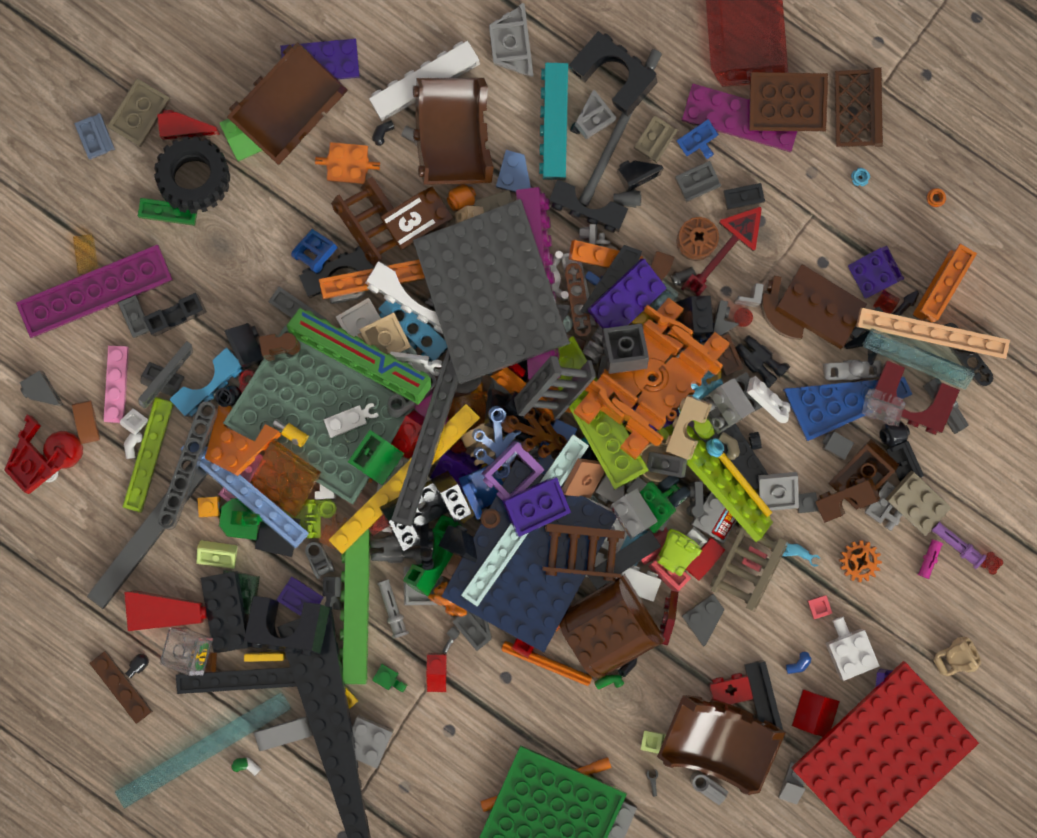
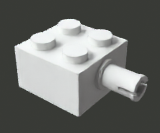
M844 617L834 619L832 622L839 637L825 644L839 678L845 681L879 667L865 630L859 629L849 632Z

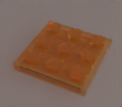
M273 440L270 442L250 483L268 499L296 517L303 508L321 472L282 444Z

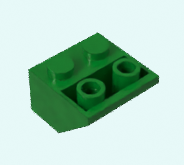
M369 430L348 460V463L383 486L404 456V453Z

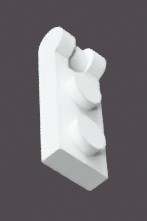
M756 376L750 378L747 393L780 423L788 422V413L791 408L790 403L783 402L777 394L773 393Z

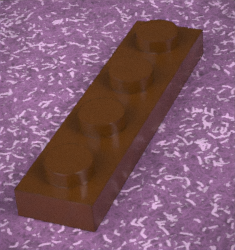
M104 651L89 663L136 724L153 712L107 651Z

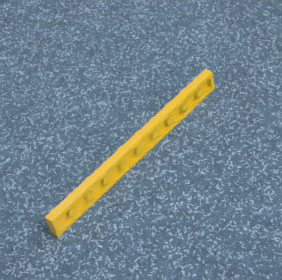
M467 404L444 425L432 465L480 419ZM411 459L329 539L341 554L383 515L379 507L399 497Z

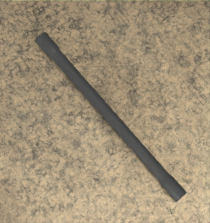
M652 49L645 63V68L650 67L655 70L662 53ZM624 113L621 114L591 178L578 200L583 206L588 207L632 113L628 117Z

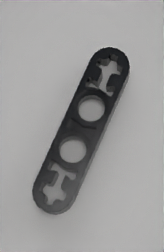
M947 323L944 325L948 327L958 328L954 323ZM949 347L977 385L988 386L993 382L994 378L991 370L978 353L970 351L958 352L956 348ZM970 357H974L977 360V366L974 368L969 367L967 364ZM982 366L983 369H981V370H979V371H980L983 375H984V374H987V375H988V377L986 378L987 382H986V381H982V382H981V381H980V378H981L982 376L980 375V373H979V372L974 373L973 371L979 369V368Z

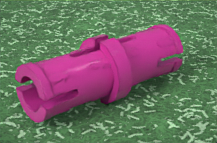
M931 539L927 553L923 555L924 561L917 575L930 579L933 567L938 563L937 557L943 543Z

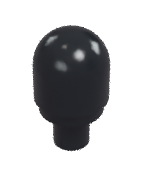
M145 654L136 655L129 664L130 669L125 674L132 678L135 673L139 674L149 664L148 656Z

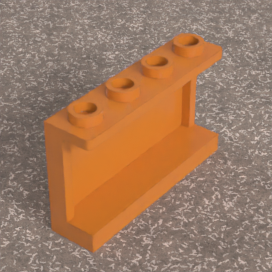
M962 244L958 245L955 252L950 250L912 315L925 322L933 323L938 321L977 253Z

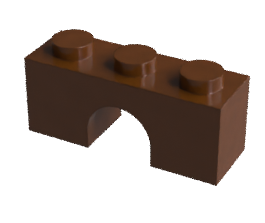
M865 477L854 481L855 485L848 487L845 484L836 488L837 492L833 494L828 491L819 495L820 499L815 503L824 523L845 514L842 505L844 498H853L858 503L860 509L878 502L881 498L872 478L866 480Z

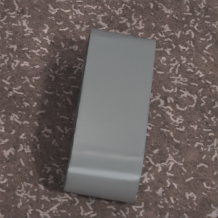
M307 716L254 732L259 751L313 735Z

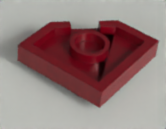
M671 590L669 598L666 597L663 609H666V612L664 611L662 617L663 625L660 624L659 627L660 632L665 638V641L662 643L663 645L669 644L675 624L679 593L677 591Z

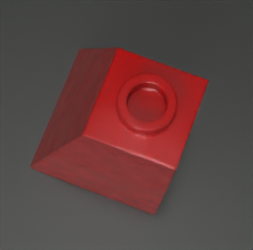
M137 590L124 592L128 631L203 623L204 619L207 618L206 607H203L201 602Z

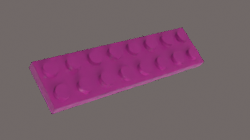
M157 244L18 301L16 305L29 337L34 338L115 305L132 296H137L171 282L173 278L160 246Z

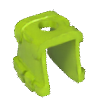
M670 528L656 561L667 570L681 576L688 565L700 555L702 550L693 539L680 531Z

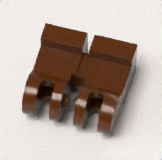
M284 333L281 337H278L276 334L259 337L262 356L267 361L275 360V355L288 353L295 355L301 349L300 342L291 333Z

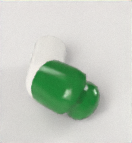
M248 757L237 758L231 765L234 772L247 769L254 776L261 770Z

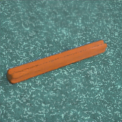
M505 641L502 645L501 650L503 652L586 686H589L592 677L588 674L534 652H531L530 656L526 658L511 649L513 644Z

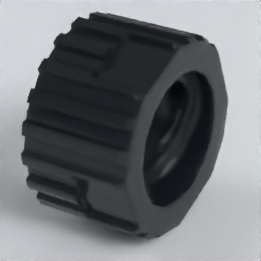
M759 432L749 433V443L752 450L762 448Z

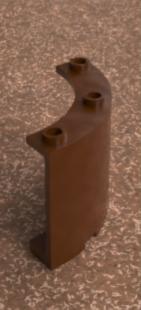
M298 42L293 47L290 44L282 52L284 54L283 58L264 78L260 76L253 83L254 89L240 103L236 101L229 108L231 113L227 116L277 165L283 162L301 140L324 117L321 113L325 112L327 114L348 91Z
M416 78V86H413V97H416V129L413 130V139L417 141L418 175L422 177L424 185L492 183L494 166L490 149H486L485 143L488 141L487 123H484L483 111H487L488 86L485 78Z
M683 695L657 757L667 767L694 769L701 771L707 776L713 775L739 788L745 795L760 793L786 732L767 720L761 722L753 718V713L714 699L707 702L702 701L703 698L700 696Z

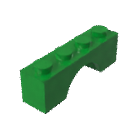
M444 515L440 517L432 531L435 540L432 553L433 568L425 570L422 568V564H412L403 579L413 590L429 596L453 556L452 553L438 546L448 525L455 528L457 525L462 526L458 522L454 523L452 518Z

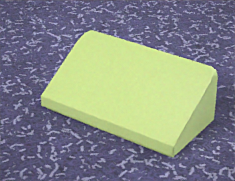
M201 540L197 547L196 564L235 569L238 546Z

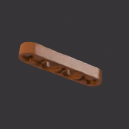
M570 263L565 269V279L569 294L573 328L577 336L586 337L591 331L590 316L585 313L578 315L574 312L576 305H584L587 301L583 273L579 264ZM571 267L579 271L576 273V280L580 279L581 282L569 284V280L573 281L572 274H568ZM575 285L580 286L582 289V293L579 296H574L571 293V288ZM586 316L587 320H583V324L588 329L582 334L580 330H577L580 327V320L576 322L575 318L581 319Z

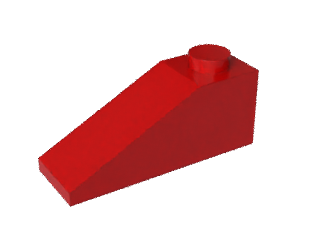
M165 110L163 114H157L159 136L162 140L181 139L186 136L191 138L194 136L220 135L217 127L174 112V110Z

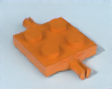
M330 142L327 158L317 156L315 160H320L315 161V165H326L328 170L327 181L364 184L369 169L380 170V167H378L380 162H369V146Z

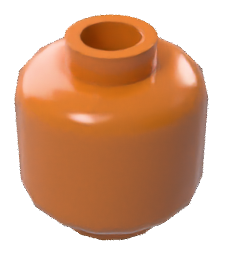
M465 184L458 185L448 192V205L454 211H459L465 206H473L475 204V190Z

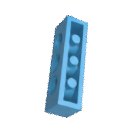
M386 300L378 308L381 312L379 316L383 318L393 312L402 311L404 318L399 323L404 334L409 338V344L414 349L417 347L423 351L421 355L429 356V361L438 360L448 349L446 341L431 326L418 320V315L413 312L410 314L406 313L400 308V304L396 302L392 304ZM411 324H416L418 326L417 333L410 334L408 327ZM425 337H430L432 339L431 346L424 347L422 340Z

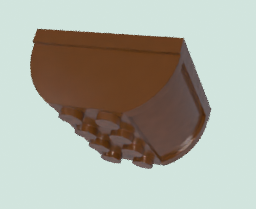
M625 574L569 606L560 622L562 634L580 664L588 674L597 679L606 676L665 641L664 636Z

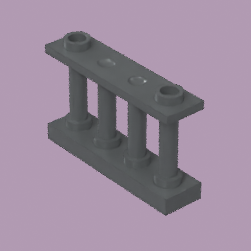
M550 356L514 398L517 414L525 416L532 407L552 409L554 419H559L595 379L592 361L588 360L581 369L561 367L558 357ZM560 375L573 377L571 380L557 379ZM550 386L564 387L561 391L549 390ZM541 397L554 398L552 401L539 400Z

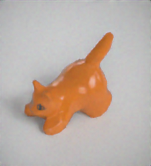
M442 582L433 589L435 594L427 596L434 603L445 606V612L451 616L463 617L467 614V610L441 597L448 582Z

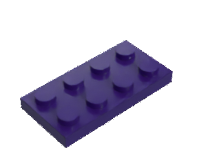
M356 39L301 44L337 80L360 78ZM280 45L281 59L284 56L282 52L288 47V45Z
M640 259L587 310L602 329L626 326L667 288L646 260Z

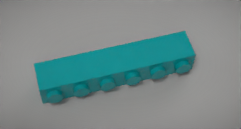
M545 63V68H541V80H545V87H541V99H544V106H541L540 118H544V125H540V136L544 137V144H540V155H543V163H539V174H543V180H566L568 63Z

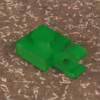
M381 664L372 680L387 690H390L391 686H393L402 693L408 686L396 679L399 674L398 672L384 664Z

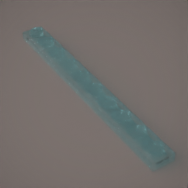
M282 692L115 791L116 796L125 809L291 709V706Z

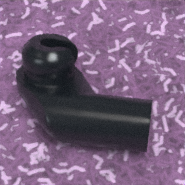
M392 120L376 127L372 136L375 145H383L385 143V133L395 129Z

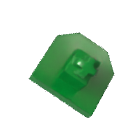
M231 498L221 506L218 526L227 537L256 540L258 525L263 519L260 518V514L253 513L238 499Z

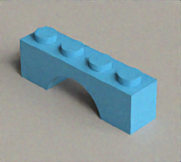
M226 347L212 360L215 368L214 377L206 387L193 390L183 386L170 398V401L184 416L193 417L196 415L201 403L210 402L215 397L213 394L217 390L227 387L229 384L227 381L232 377H238L243 372V367L229 348Z

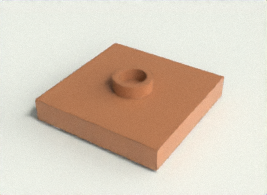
M578 458L562 487L564 495L578 497L581 495L591 498L605 472L600 462Z

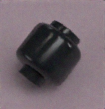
M899 420L885 423L879 432L882 443L888 447H895L906 442L910 435L908 426Z

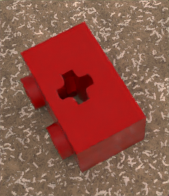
M742 673L732 674L731 678L725 680L723 677L714 678L712 683H708L711 698L714 700L735 704L753 699L748 676L742 675ZM728 685L735 687V689L732 690V694L725 691L726 689H728Z

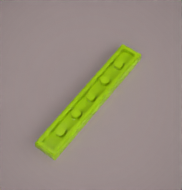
M157 397L154 398L123 508L140 513L143 511L174 406L171 401Z

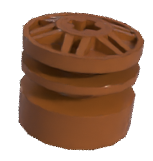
M703 217L691 218L683 224L678 232L676 239L677 248L681 255L688 260H704L717 247L719 233L715 224L709 219ZM701 234V241H695L696 235L698 236Z

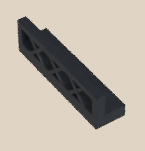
M759 660L744 664L758 720L761 722L767 720L783 730L766 661Z

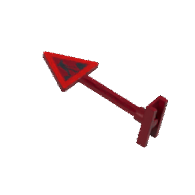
M761 207L719 221V224L729 231L732 237L701 274L696 276L692 274L681 288L683 291L688 287L696 294L695 296H700L707 287L705 284L706 278L737 241H741L752 251L756 250Z

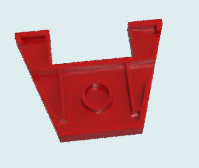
M27 414L24 419L26 421L25 427L18 434L20 439L17 447H13L4 471L24 493L30 494L69 463L72 458L62 448L57 447L47 461L30 442L41 425L33 416Z

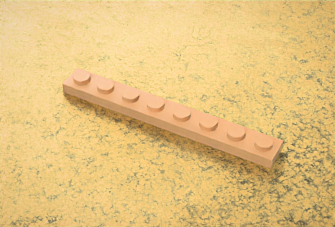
M860 308L856 325L859 328L1006 359L1010 340L866 308Z

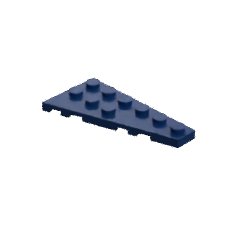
M901 377L897 387L898 401L913 395L905 377ZM877 380L783 389L806 441L875 412L871 409L872 406L868 405Z

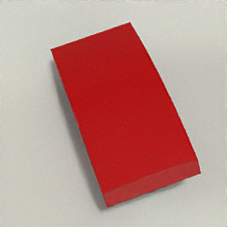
M712 537L703 545L700 555L685 569L698 581L704 577L725 551Z

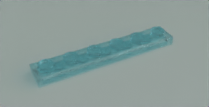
M871 328L863 342V347L965 390L975 375L971 369Z

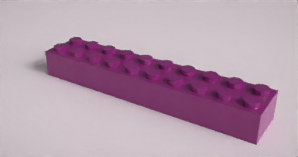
M539 187L516 190L517 200L521 199L552 288L555 278L554 273L551 272L553 255L549 251V247L552 246L551 235H548V228H551L550 217H547V210L550 209L549 199L546 198L545 193H542ZM559 348L527 359L529 380H531L550 356H556L560 359Z

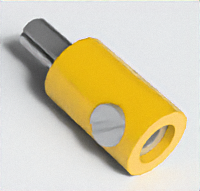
M277 419L273 422L274 426L282 430L281 435L292 441L294 445L302 447L306 443L309 435L290 423L285 425Z

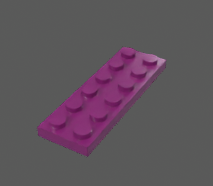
M693 83L681 120L699 126L709 119L718 132L790 153L797 131H749V99Z

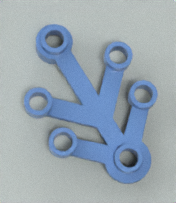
M494 406L489 410V418L493 421L494 442L481 429H475L472 432V437L494 451L496 458L509 446L516 435L521 433V431L516 430L508 433L502 439L501 422L505 419L506 412L500 406ZM498 410V415L493 416V413ZM481 432V436L476 438L477 433ZM477 447L474 450V456L478 460H483L488 465L494 461L482 447ZM479 451H483L481 456H478ZM514 452L501 465L503 466L502 470H496L492 475L498 479L506 478L510 473L509 464L517 454Z

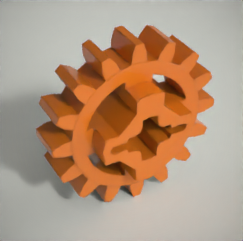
M859 540L858 545L855 541L851 542L852 547L846 545L845 549L847 551L840 552L844 557L839 559V562L843 563L840 569L846 570L844 576L851 575L850 580L852 581L857 577L858 582H862V578L865 581H869V576L876 577L874 571H880L877 564L882 563V561L877 560V557L881 554L874 552L877 548L875 546L870 548V542H866L863 545L862 540ZM861 548V550L859 551V553H857V554H852V553H851V552L854 551L855 549ZM869 553H870L871 556H872V562H870V560H869V557H868ZM862 557V561H864V564H859L856 561L857 558ZM848 560L851 561V564H852V568H851V569L849 568ZM863 569H869L868 572L859 574Z

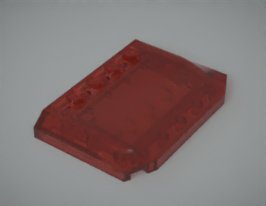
M706 0L711 70L722 87L750 85L751 72L788 73L783 0Z

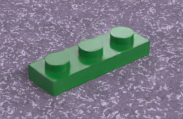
M140 198L138 218L192 226L196 224L197 214H191L190 210L184 213L178 207L176 209L171 207L169 202Z

